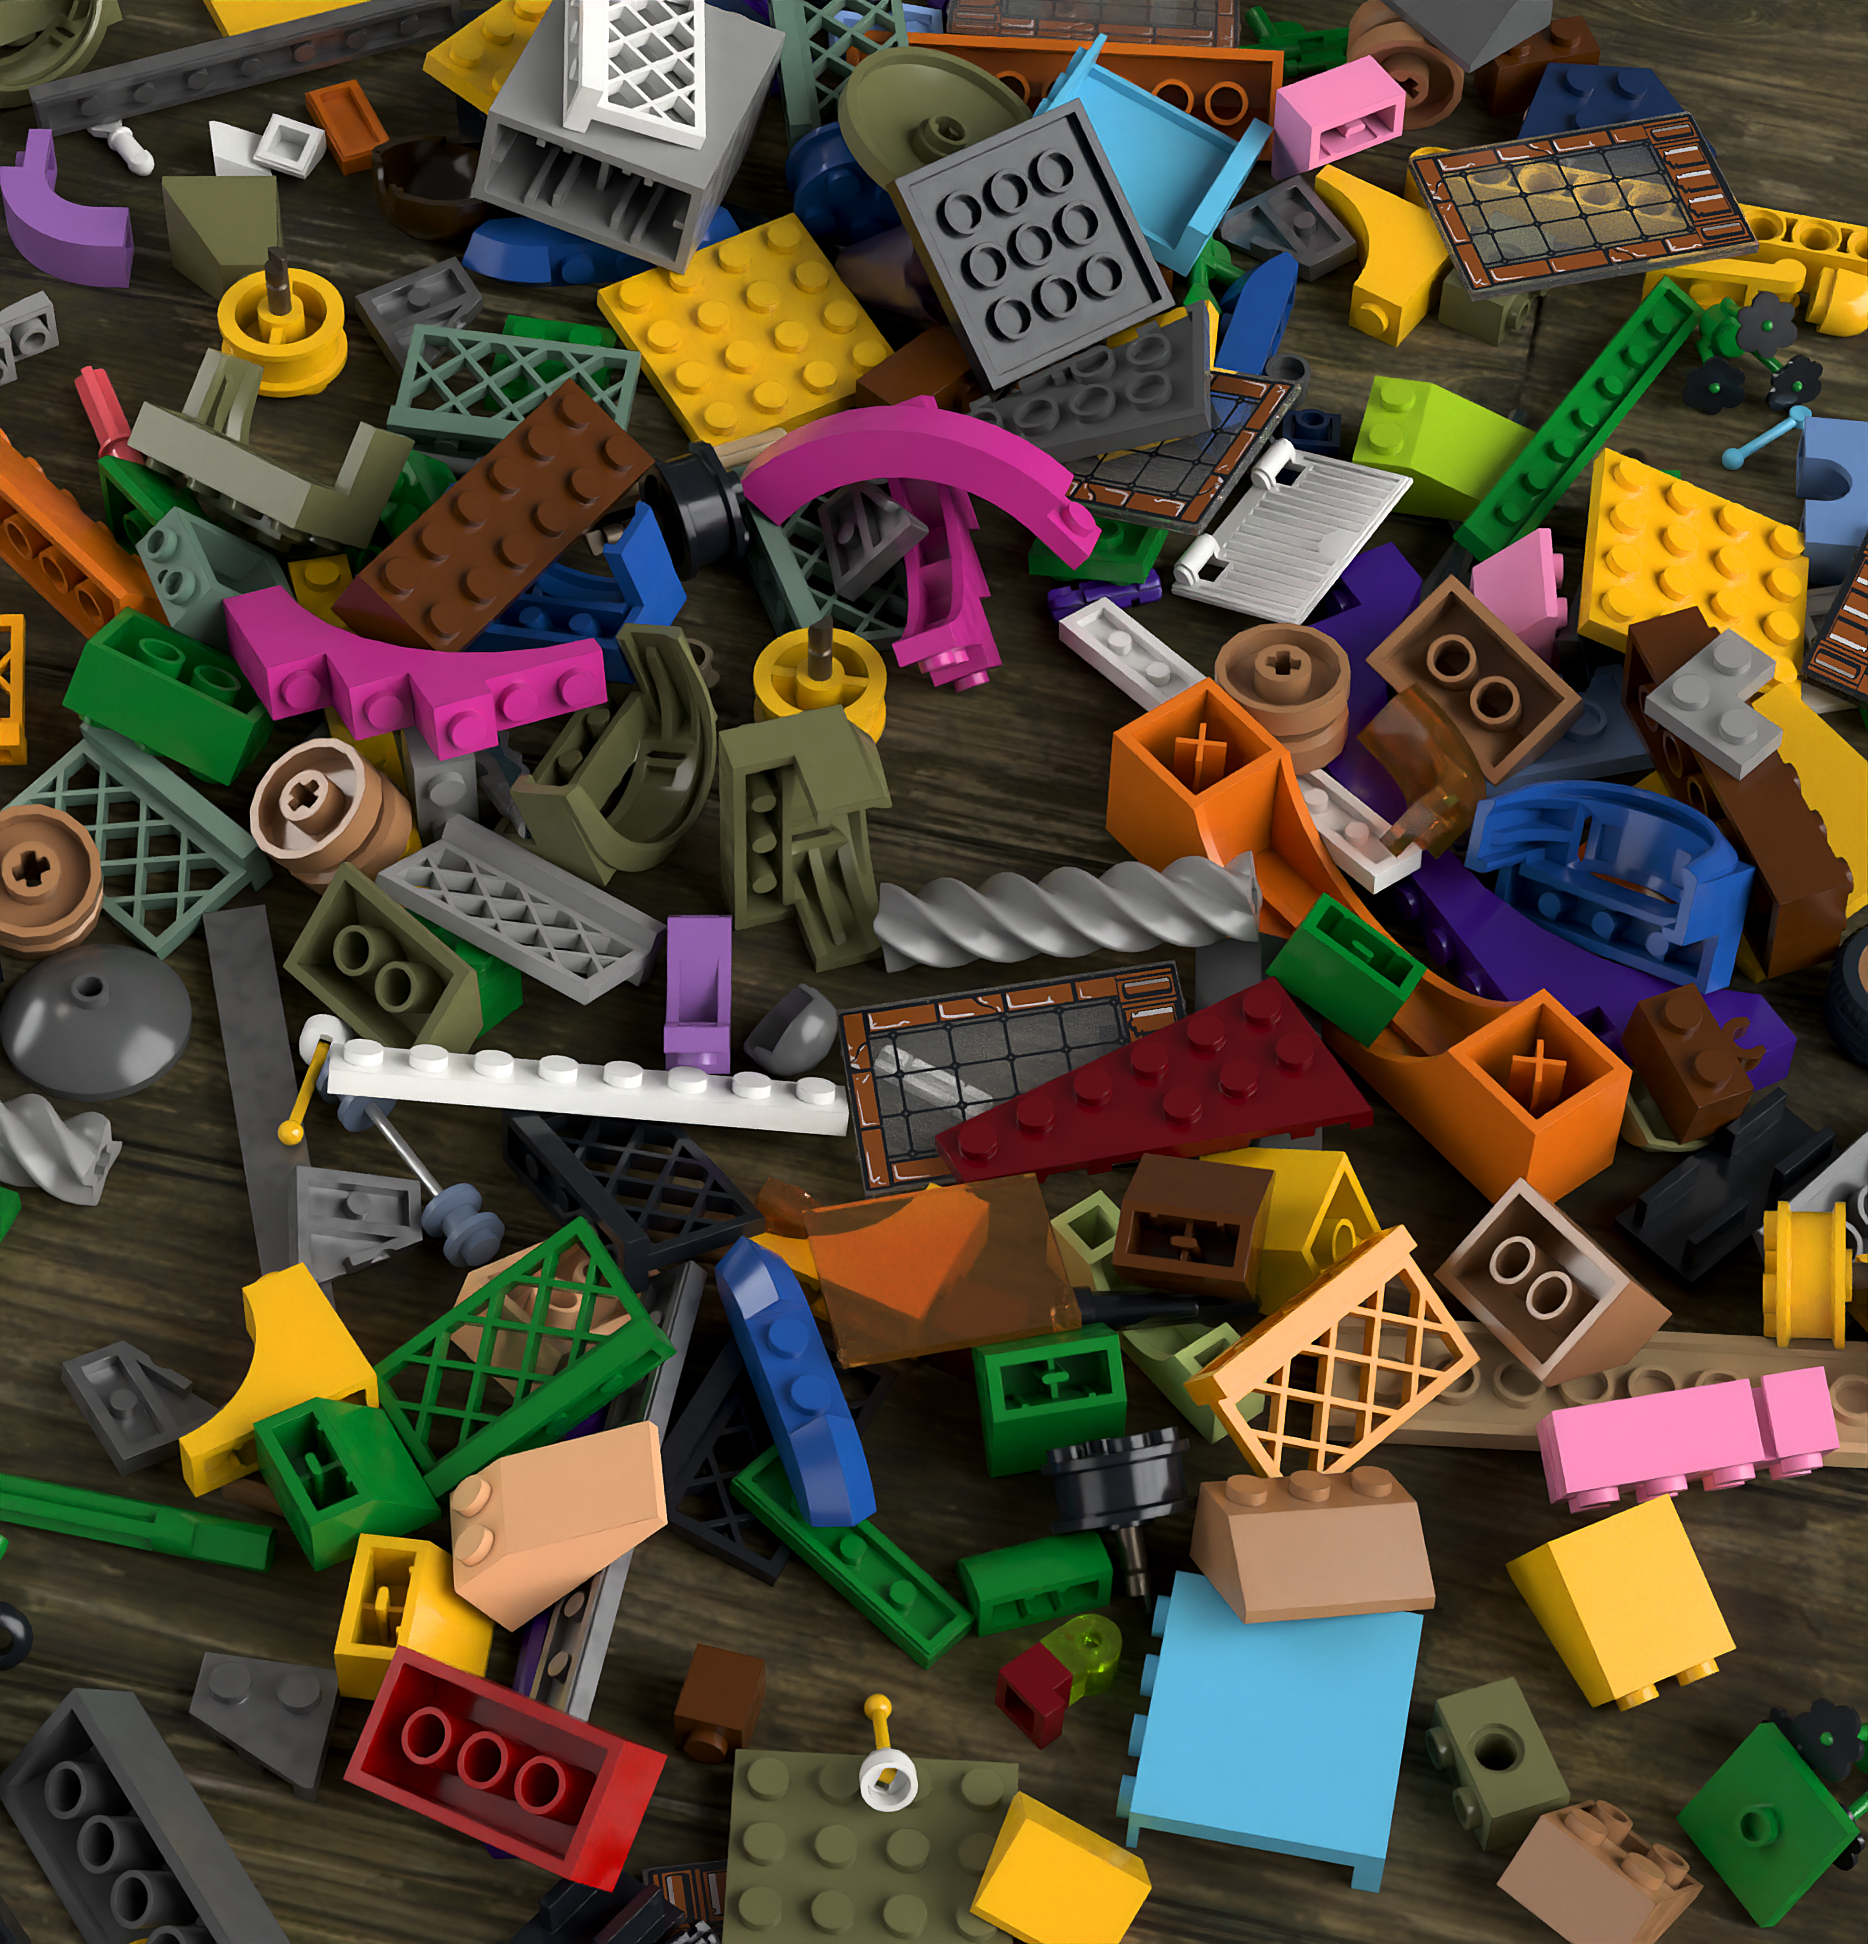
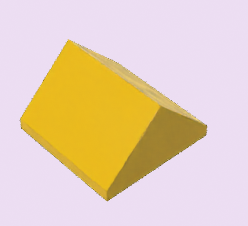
M1019 1791L1012 1799L969 1912L1027 1944H1119L1152 1886L1141 1858Z

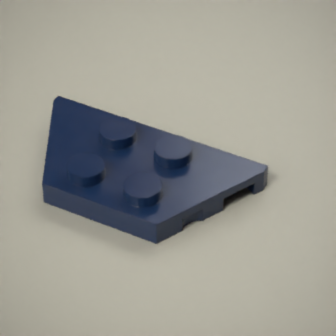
M1549 62L1538 84L1535 96L1524 118L1515 143L1576 132H1590V130L1619 125L1624 127L1625 124L1685 115L1686 113L1649 68ZM1699 130L1715 161L1717 157L1715 149ZM1641 141V142H1635V143H1629V144H1623V145H1615V144H1614V146L1605 147V148H1603V149L1606 150V149H1612V148H1618V147H1624V146L1642 144L1643 141ZM1651 144L1650 148H1651V150H1652V152H1653V154H1654V156H1655V158H1656V160H1657V162H1658L1660 168H1663V166H1662V164H1661V162H1660V160H1659V158H1658V156H1657V154H1656V152H1655V150H1654V148H1653V146H1652V144ZM1644 146L1607 151L1604 154L1609 165L1657 167L1647 147ZM1597 149L1587 150V151H1581V152H1575V153H1569V154H1563V155H1558V154H1557L1556 156H1558V157H1564V156H1570V155H1576V154L1594 152V151H1596ZM1598 153L1560 159L1559 161L1606 165L1602 155ZM1551 157L1533 159L1532 161L1551 159Z

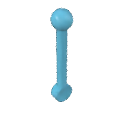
M1802 405L1793 406L1789 411L1788 418L1739 449H1727L1722 455V464L1731 471L1739 469L1743 465L1744 459L1792 428L1802 429L1805 416H1812L1810 409Z

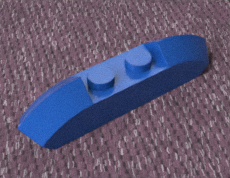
M721 206L718 207L696 251L741 233L727 209ZM529 217L487 220L473 232L461 262L462 266L486 278L521 287H556L622 281L658 266Z
M1288 251L1248 270L1229 287L1222 297L1219 306L1223 317L1217 337V346H1221L1219 352H1215L1213 371L1264 380L1266 363L1272 356L1277 354L1295 302L1299 264ZM1211 392L1212 395L1224 396L1235 399L1239 398L1238 396ZM1210 397L1211 429L1220 428L1235 407V401ZM1245 398L1246 401H1252V402H1258V403H1259V401H1260V400ZM1244 402L1239 404L1223 426V431L1238 434L1257 405ZM1207 431L1205 437L1194 440L1201 453L1215 435L1212 431ZM1223 433L1217 435L1204 455L1217 463L1235 436Z
M742 1235L714 1268L718 1294L802 1517L811 1527L855 1526L877 1511L868 1465L856 1426L802 1288L786 1261L776 1252Z

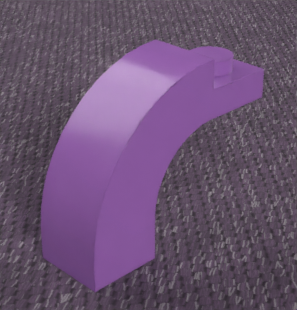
M29 129L26 150L17 152L15 167L0 166V185L7 228L14 245L30 263L59 279L87 286L129 288L134 255L129 208L82 206L66 201L54 192L58 170L52 130Z
M669 915L667 917L666 1023L664 1025L666 1071H670L674 1067L689 1066L701 1069L706 1074H730L732 915Z

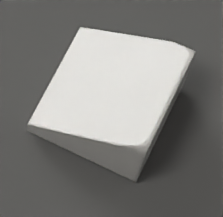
M273 113L254 154L253 163L305 180L326 151L325 130Z
M209 121L216 176H272L271 168L253 163L254 154L263 136L222 122Z

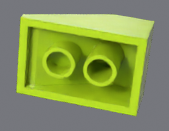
M1375 375L1352 463L1413 479L1412 485L1390 512L1464 522L1536 432L1434 383Z

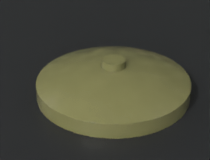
M911 46L886 48L860 61L846 82L838 101V122L847 147L863 170L885 191H887L885 185L891 181L1025 122L1034 115L1022 99L1008 86L975 64L942 51Z

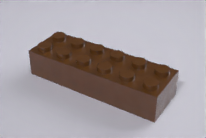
M569 377L354 578L330 609L352 631L363 638L406 648L442 652H464L632 489L653 465L655 460Z
M1698 606L1631 624L1628 628L1620 703L1670 797L1698 810L1708 817L1735 849L1738 860L1757 867L1742 933L1766 978L1770 979L1833 960L1839 949L1841 933L1847 928L1845 911L1848 895L1854 890L1853 876L1846 860L1843 857L1836 858L1827 842V830L1822 816L1816 809L1810 810L1801 795V783L1794 766L1791 763L1784 764L1776 749L1739 781L1644 713L1646 697L1720 635L1719 630L1715 626H1708ZM1750 697L1744 703L1753 708Z

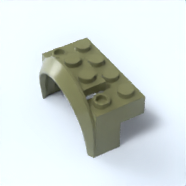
M0 0V47L3 45L21 46L30 43L20 51L0 59V108H12L31 104L32 101L28 87L79 75L100 47L107 31V26L123 20L118 1ZM63 27L75 36L68 38L58 32L56 28ZM44 30V31L37 37V32Z
M209 347L182 412L144 401L127 445L148 455L145 466L177 479L180 472H182V476L188 479L186 486L199 492L197 499L218 509L215 515L216 520L240 530L248 540L259 548L276 556L291 560L327 557L344 550L350 545L367 550L382 511L415 443L413 439L407 436L374 427L361 421L334 487L329 486L249 446L251 418L264 367Z
M624 624L616 639L636 679L634 684L605 680L607 702L576 710L533 774H524L517 778L509 792L526 824L525 839L518 834L513 822L506 816L502 817L493 832L585 882L596 886H606L616 870L639 872L650 869L661 863L678 847L700 814L711 787L717 748L715 721L718 718L706 684L680 626ZM652 751L667 752L672 757L685 756V759L651 758L646 754ZM635 763L622 798L612 813L605 819L599 811L613 790L620 785L628 768Z
M842 704L817 710H805L786 717L759 723L743 724L737 728L719 731L721 895L729 915H732V924L735 931L795 917L816 973L882 958L884 955L882 944L874 932V920L879 912V900L871 862L865 809L872 807L890 808L892 807V802L880 756L872 737L847 719ZM823 828H834L832 831L825 835H821L816 832H810ZM801 834L792 840L793 835Z

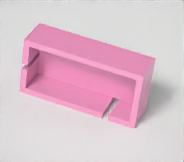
M1824 1366L1765 1375L1760 1377L1762 1387L1751 1388L1749 1378L1551 1411L1544 1417L1545 1419L1536 1424L1550 1504L1555 1505L1568 1502L1570 1513L1577 1514L1611 1507L1610 1503L1620 1501L1619 1494L1635 1491L1637 1503H1643L1667 1493L1670 1498L1678 1496L1677 1492L1688 1490L1687 1482L1702 1480L1704 1492L1742 1486L1745 1484L1744 1481L1755 1479L1754 1471L1769 1469L1771 1480H1782L1811 1474V1470L1823 1467L1822 1457L1840 1448Z

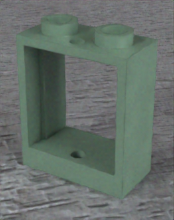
M174 506L135 545L171 628L230 656L232 654L229 649L222 599L281 585L296 601L276 555L177 506Z

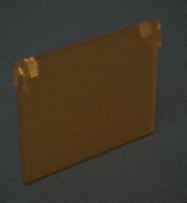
M1035 1172L802 1211L803 1225L835 1339L837 1359L842 1369L1076 1330L1082 1327V1313L1080 1312L1073 1287L1070 1285Z

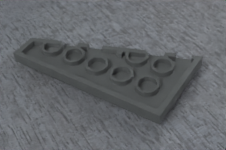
M1204 299L1185 307L1188 316L1159 328L1156 320L1136 328L1138 338L1112 350L1106 346L1098 345L1018 381L1020 391L992 403L989 395L969 403L972 412L966 415L996 425L1025 439L1050 455L1058 463L1074 462L1086 457L1119 450H1130L1137 446L1174 438H1185L1193 434L1211 431L1210 320ZM887 478L869 480L892 498Z

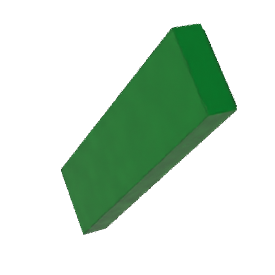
M775 1443L731 1480L729 1493L925 1671L973 1629L976 1617L867 1519L852 1527H811L805 1522Z

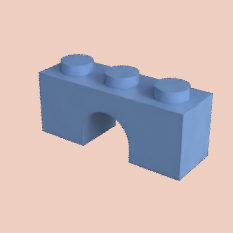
M1805 416L1796 454V498H1806L1798 531L1804 533L1805 549L1802 551V556L1809 558L1808 583L1843 585L1868 534V422Z

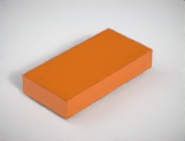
M357 79L305 93L306 108L317 128L325 130L326 144L343 175L346 176L371 169L373 148L389 141L390 138Z

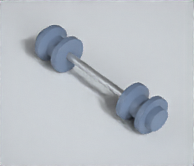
M330 1058L327 1059L321 1068L316 1082L318 1094L329 1104L341 1103L338 1109V1119L347 1130L359 1132L376 1125L430 1193L433 1199L423 1211L421 1225L427 1234L433 1238L447 1237L443 1252L448 1261L456 1267L479 1266L489 1261L500 1248V1241L504 1235L505 1227L495 1213H478L482 1204V1197L476 1188L468 1183L456 1184L445 1190L441 1188L386 1118L394 1108L397 1099L327 1093Z

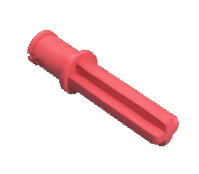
M92 366L82 368V375L77 377L74 383L100 445L99 459L110 455L145 465L144 453L127 445L132 431L107 372L102 368L93 370Z

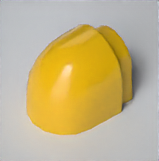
M1823 267L1810 292L1805 321L1816 324V332L1830 336L1849 337L1864 332L1868 329V276L1842 268L1834 270Z

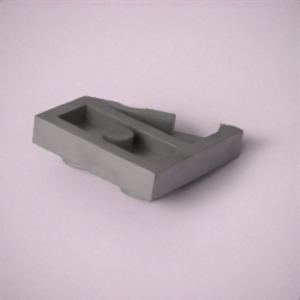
M1300 174L1226 211L1213 233L1214 240L1263 262L1288 251L1299 264L1298 276L1310 282L1358 258V248L1355 239Z
M456 256L356 295L355 310L400 380H402L414 325L422 324L465 330L482 311V295ZM425 344L422 358L432 367L449 347ZM420 372L417 379L423 376Z
M869 480L842 486L817 509L835 591L837 594L853 602L872 584L878 582L895 563L929 533L928 526Z
M296 1165L287 1176L290 1267L303 1262L318 1286L411 1252L423 1240L421 1187L419 1180Z
M124 1340L62 1362L61 1380L121 1476L180 1455L179 1438L208 1422L227 1405L226 1402L218 1409L193 1394L192 1381L172 1369L155 1365L149 1355Z
M205 1652L189 1710L191 1726L217 1744L223 1743L233 1747L240 1759L261 1772L264 1768H267L293 1785L294 1795L303 1801L315 1803L341 1700L337 1673L333 1669Z

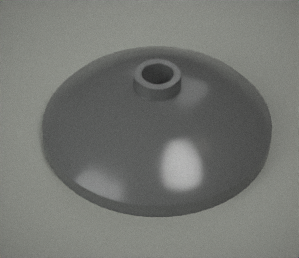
M83 945L45 958L19 978L8 993L3 1004L0 1016V1035L5 1055L12 1068L34 1088L48 1095L71 1101H107L125 1097L145 1089L173 1068L184 1053L190 1039L193 1022L192 1008L188 992L180 977L171 967L154 955L124 945Z

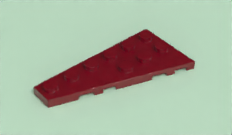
M1272 976L934 1136L937 1153L968 1197L1043 1184L1051 1174L1086 1168L1088 1175L1111 1172L1113 1163L1141 1159L1144 1153L1191 1158L1248 1148L1252 1139L1289 1133L1291 1140L1315 1136V1128L1348 1122L1350 1129L1373 1126V1109L1275 976Z

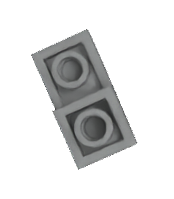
M43 290L0 311V386L17 380L15 362L59 345L53 304Z

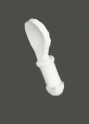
M122 119L86 128L94 137L107 138L108 146L119 153L128 164L129 170L134 174L147 176L152 172L154 160L151 153L141 147L134 139L132 131L128 127L122 126Z

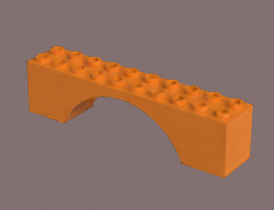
M1210 677L1203 679L1113 732L1106 830L1140 863L1161 873L1167 866L1179 858L1201 856L1223 868L1240 853L1252 850L1256 878L1263 896V903L1259 914V932L1289 939L1313 903L1325 892L1406 951L1367 910L1328 852L1303 799L1295 776L1290 751ZM1427 969L1406 1002L1369 1048L1349 1034L1341 1031L1333 1022L1322 1015V1039L1494 1206L1520 1176L1551 1202L1555 1203L1612 1165L1633 1071L1544 988L1531 997L1520 1001H1495L1459 989Z

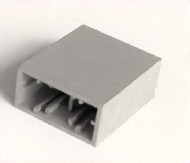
M552 0L488 111L472 197L684 275L765 118L786 33L752 21L741 14L728 12L704 3L706 138L701 149L697 150L591 119L585 133L563 127L565 0ZM666 0L663 1L678 16L688 12L687 6ZM647 8L637 11L651 26L661 23ZM620 18L610 22L625 37L634 33ZM673 34L663 37L677 52L687 49ZM646 44L637 48L651 63L661 60ZM620 55L610 58L624 74L634 70ZM674 71L663 74L678 90L688 86ZM646 81L637 85L651 100L661 97ZM619 92L608 96V102L631 109L634 108ZM674 108L663 111L672 121L689 125Z

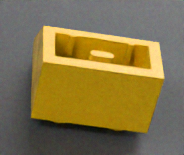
M360 1533L334 1650L340 1697L376 1700L398 1644L439 1658L485 1678L496 1621L454 1591L453 1556L426 1540Z

